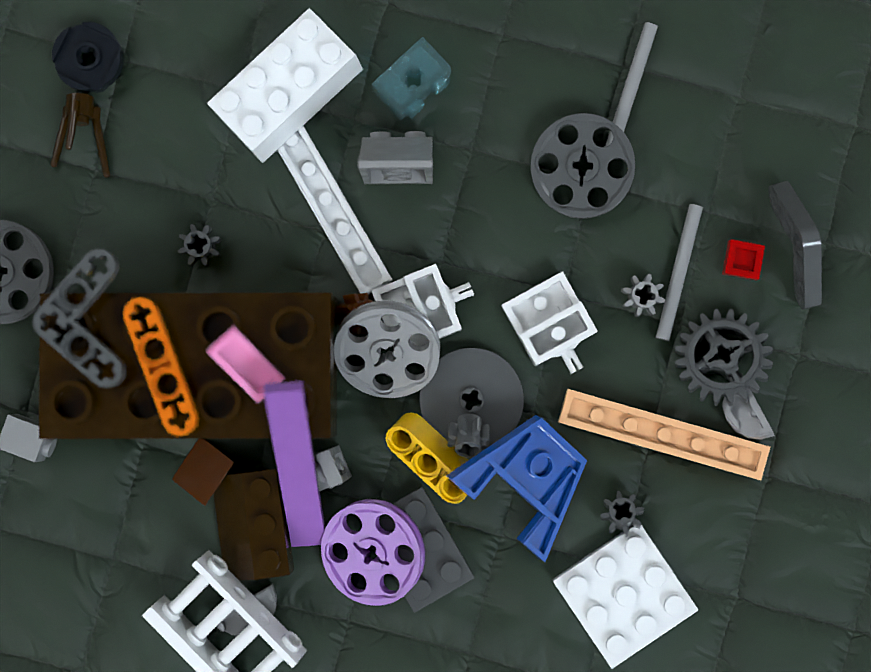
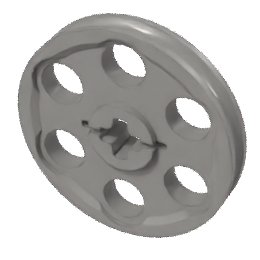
M375 301L361 305L344 318L336 334L334 359L338 370L352 386L372 396L398 398L413 394L430 382L439 364L440 340L434 325L424 314L407 304L395 301ZM386 314H393L400 319L401 323L390 327L385 325L381 318ZM354 325H361L367 329L368 334L364 337H356L350 333L349 328ZM417 333L424 334L428 337L429 342L421 346L415 345L411 342L410 337ZM394 344L393 352L387 351L380 356L381 348L387 349ZM354 354L359 355L364 359L365 363L361 366H352L346 361V358ZM411 363H418L424 367L425 371L418 375L411 374L407 371L406 366ZM385 373L392 377L393 382L382 385L374 377L377 374Z

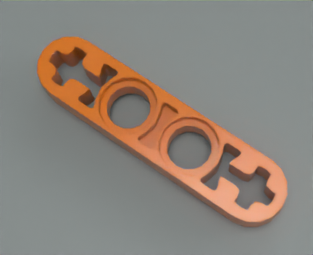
M134 298L125 306L124 320L162 423L166 430L173 435L190 434L198 426L199 415L160 309L150 299ZM141 305L142 308L151 310V314L146 316L149 328L157 326L159 332L147 333L141 338L139 337L138 332L146 330L142 321L133 319V315L138 313L137 306ZM157 338L163 342L165 352L158 360H151L145 353V347L148 341ZM166 373L173 374L178 381L176 391L170 395L163 394L158 388L160 377ZM180 396H184L185 402H177L182 413H189L190 419L185 421V429H182L180 425H173L172 419L177 416L174 405L166 408L164 401L176 400Z

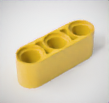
M411 412L401 416L386 433V443L389 449L442 499L453 504L463 501L467 495L450 481L446 475L467 462L468 459L459 456L455 452V447H448V441L420 415Z

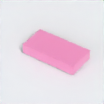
M234 324L206 349L207 353L257 403L265 398V384L281 383L285 379L280 371Z

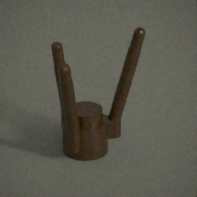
M69 93L66 95V105L63 106L62 120L53 150L51 166L56 167L58 165L65 136L67 137L65 148L71 150L76 126H88L89 120H92L103 175L108 178L110 171L100 122L101 108L94 107L93 96L81 93Z

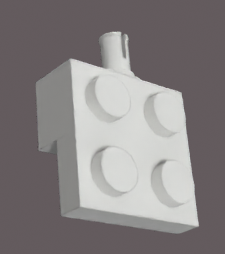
M436 264L372 290L375 301L400 302L420 311L434 325L439 339L462 330L455 313V302L474 296L472 289L459 294L471 288L469 282L450 290L443 282ZM386 314L382 317L384 324L390 327L401 323L400 319L393 314ZM417 333L410 337L411 342L415 345L421 346L429 342L428 337L424 334Z
M563 271L501 305L534 366L549 358L562 356L570 374L584 367L577 357L574 348L582 340L598 331L582 302H579Z

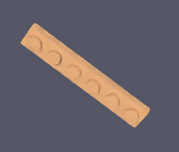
M570 389L566 391L558 423L757 480L762 479L770 447Z

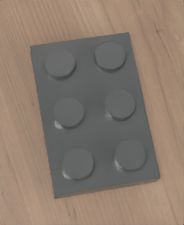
M423 486L392 503L407 513L414 521L422 535L425 546L423 572L414 587L404 595L414 613L475 578ZM382 514L379 518L381 528L385 531L393 532L395 521L391 516ZM404 544L399 545L398 554L400 558L406 562L413 561L414 552L411 547ZM393 575L395 581L397 582V584H398V586H399V581H398V579L396 578V576Z

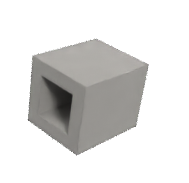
M9 414L0 434V450L32 462L45 461L46 457L52 455L57 443V439H39V422L19 414Z

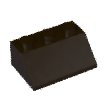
M277 467L226 474L214 492L221 555L227 564L228 570L238 580H257L290 575L294 571V564Z

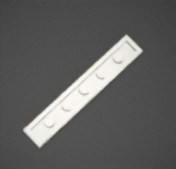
M302 126L277 150L359 292L368 293L369 295L372 293V290L382 287L393 280L306 129Z

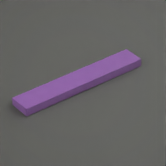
M303 381L265 384L264 396L291 547L321 545L325 524Z

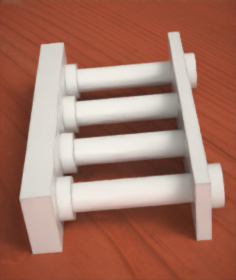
M210 550L192 564L199 574L173 601H170L164 595L142 615L196 672H239L232 665L231 661L258 635L274 650L251 672H272L283 660L293 668L307 651L302 646L300 638L295 633L288 631L228 570L225 561L219 556L213 555ZM210 584L224 599L197 626H194L183 615L182 610ZM235 609L249 625L222 651H219L207 639V635Z

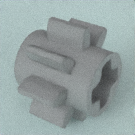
M651 274L646 275L643 282H639L636 276L631 277L633 287L621 289L622 293L628 295V301L622 306L629 307L631 305L634 307L635 317H639L643 309H646L650 315L656 314L653 305L665 302V299L658 297V290L664 285L658 284L655 286L651 283ZM645 287L646 294L651 296V300L640 304V297L635 295V292Z

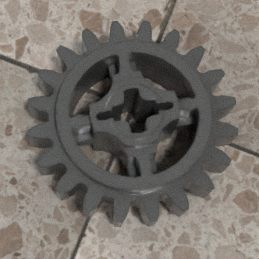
M715 309L713 320H709L703 313L700 314L701 326L690 321L688 328L692 334L680 333L679 335L680 340L686 346L675 347V353L684 357L675 361V367L686 369L679 375L680 381L692 380L688 386V392L692 393L698 388L701 389L700 401L702 402L709 394L713 395L714 406L719 404L721 397H726L729 406H733L734 395H738L742 401L746 402L748 399L747 389L758 394L760 387L756 380L767 382L769 378L761 369H771L773 366L771 360L763 358L771 355L773 352V347L762 346L768 340V334L756 335L760 323L755 322L747 326L746 313L739 320H734L733 309L728 311L726 318H721L719 310ZM719 333H731L740 337L743 341H730L723 338ZM706 338L710 350L703 356V360L695 363L694 355L696 349ZM722 351L725 356L731 354L729 363L725 364L722 359L716 361L718 352ZM751 352L753 364L747 374L742 377L739 373L738 363L744 358V355ZM704 374H719L728 380L729 383L714 382L706 378Z

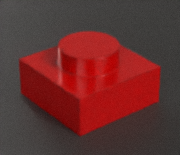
M730 239L727 245L722 275L754 281L759 280L765 245Z

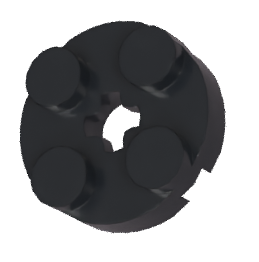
M82 22V25H76L73 28L68 27L59 34L53 45L52 60L55 63L57 74L65 84L74 90L84 93H102L116 81L122 71L124 50L114 34L98 23ZM90 49L95 50V62L89 63L88 66H83L84 61L80 58V54L82 52L88 53Z

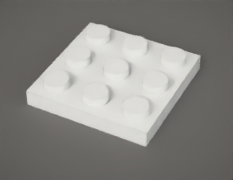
M642 525L640 529L631 526L628 528L627 537L621 532L552 579L611 669L698 611V608Z

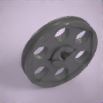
M573 114L551 124L536 142L531 158V175L538 194L553 210L572 218H593L615 208L630 190L635 174V155L628 137L615 123L595 114ZM567 125L575 127L578 131V139L570 145L561 143L558 138L560 129ZM607 128L612 132L613 140L609 146L599 147L594 143L593 134L597 129ZM583 146H586L585 156L587 157V162L593 164V169L586 171V175L583 178V186L581 187L579 171L573 168V164L580 162ZM545 154H552L558 159V168L553 173L546 174L539 169V160ZM614 159H621L628 166L627 174L622 178H613L608 173V164ZM560 185L569 186L573 191L572 201L566 205L556 203L553 198L554 190ZM593 188H602L607 192L608 201L604 206L593 207L588 202V194Z
M0 220L1 267L8 269V274L2 275V281H0V324H10L31 316L40 308V293H50L52 288L54 267L49 249L35 232L15 222ZM18 231L22 234L24 242L20 249L12 251L7 246V237L12 232ZM38 259L43 265V272L38 278L31 279L26 273V266L31 260ZM17 291H24L28 296V304L21 310H16L11 303V298Z

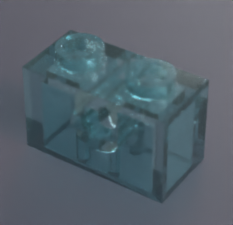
M422 37L372 83L374 93L400 120H403L407 115L412 118L425 106L423 100L432 92L435 95L439 94L450 83L451 80L448 77L451 75V66ZM411 76L413 79H417L420 76V86L417 87L413 84L408 88V77Z

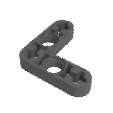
M788 181L769 185L768 193L772 209L793 244V277L797 302L803 310L820 306L822 302V255L818 229Z
M94 249L81 259L37 310L33 318V325L38 335L92 382L100 387H114L123 382L126 376L127 369L124 361L78 321L116 278L119 272V261L113 253L104 249ZM96 258L100 260L107 258L108 261L105 265L109 269L106 274L98 272L91 279L97 282L95 288L89 281L80 278L82 273L87 276L92 275L97 268L93 263ZM78 283L85 288L86 297L82 303L74 305L68 300L67 291L73 284ZM58 314L59 317L56 322L64 330H69L72 325L74 329L65 336L56 329L50 328L46 330L48 325L45 319L46 315L55 316ZM64 336L62 342L60 343L58 339ZM77 336H84L89 341V351L83 357L75 356L70 348L72 340ZM99 349L102 351V354L98 355L97 359L104 364H111L112 362L115 364L112 369L116 374L114 378L105 377L102 379L101 375L104 371L96 363H91L89 368L86 366V363L95 358Z

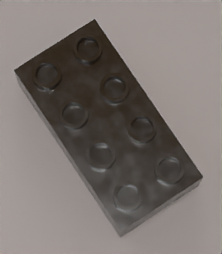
M331 292L102 293L78 321L124 361L127 369L126 376L118 386L100 387L40 336L39 439L272 438L265 398L257 403L206 351L233 324L280 371L285 378L281 383L303 381L311 438H333L337 436V365L334 359V343L337 334V298ZM40 293V307L52 293ZM67 293V297L70 303L77 305L84 301L86 293ZM134 298L150 299L160 309L199 415L198 426L190 434L173 435L166 430L162 423L124 320L125 306ZM141 305L137 306L138 313L133 315V319L142 321L146 330L138 332L139 337L141 338L147 333L159 332L157 326L155 328H149L146 316L151 314V310L142 308ZM58 314L55 316L46 315L45 319L48 322L46 330L50 328L56 329L65 336L74 329L72 325L69 330H64L56 322L59 317ZM64 336L58 339L60 343L62 342ZM84 336L75 337L70 347L72 353L77 357L86 355L90 347L89 341ZM157 338L148 341L145 347L146 355L151 360H158L163 356L165 352L163 342ZM99 349L95 358L86 363V366L89 368L91 363H96L104 371L101 375L102 379L105 377L114 378L116 374L112 369L115 364L113 362L111 364H104L96 357L102 354V351ZM166 373L160 377L158 388L163 394L170 395L177 389L178 381L173 374ZM182 395L176 400L164 401L166 408L174 405L177 416L172 419L173 425H180L182 429H185V421L190 419L189 413H182L177 402H185L184 396Z

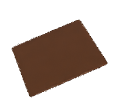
M198 439L172 480L205 506L234 462L205 439Z

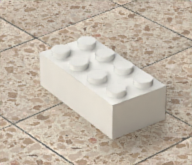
M309 8L207 104L263 163L355 78L363 68L356 54Z

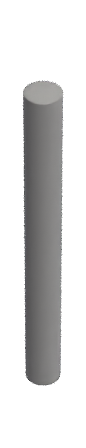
M644 23L613 119V123L623 132L658 28L653 23ZM611 131L609 132L605 147L612 143L613 134Z
M689 204L656 338L661 340H670L703 209L699 205Z

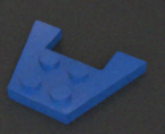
M535 415L450 472L446 477L473 500L477 498L495 474L503 479L538 511L516 539L540 560L546 562L587 460L543 418Z

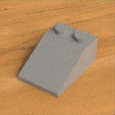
M420 131L405 132V137H391L390 132H371L370 137H362L358 168L364 184H433L432 137H426L425 132Z

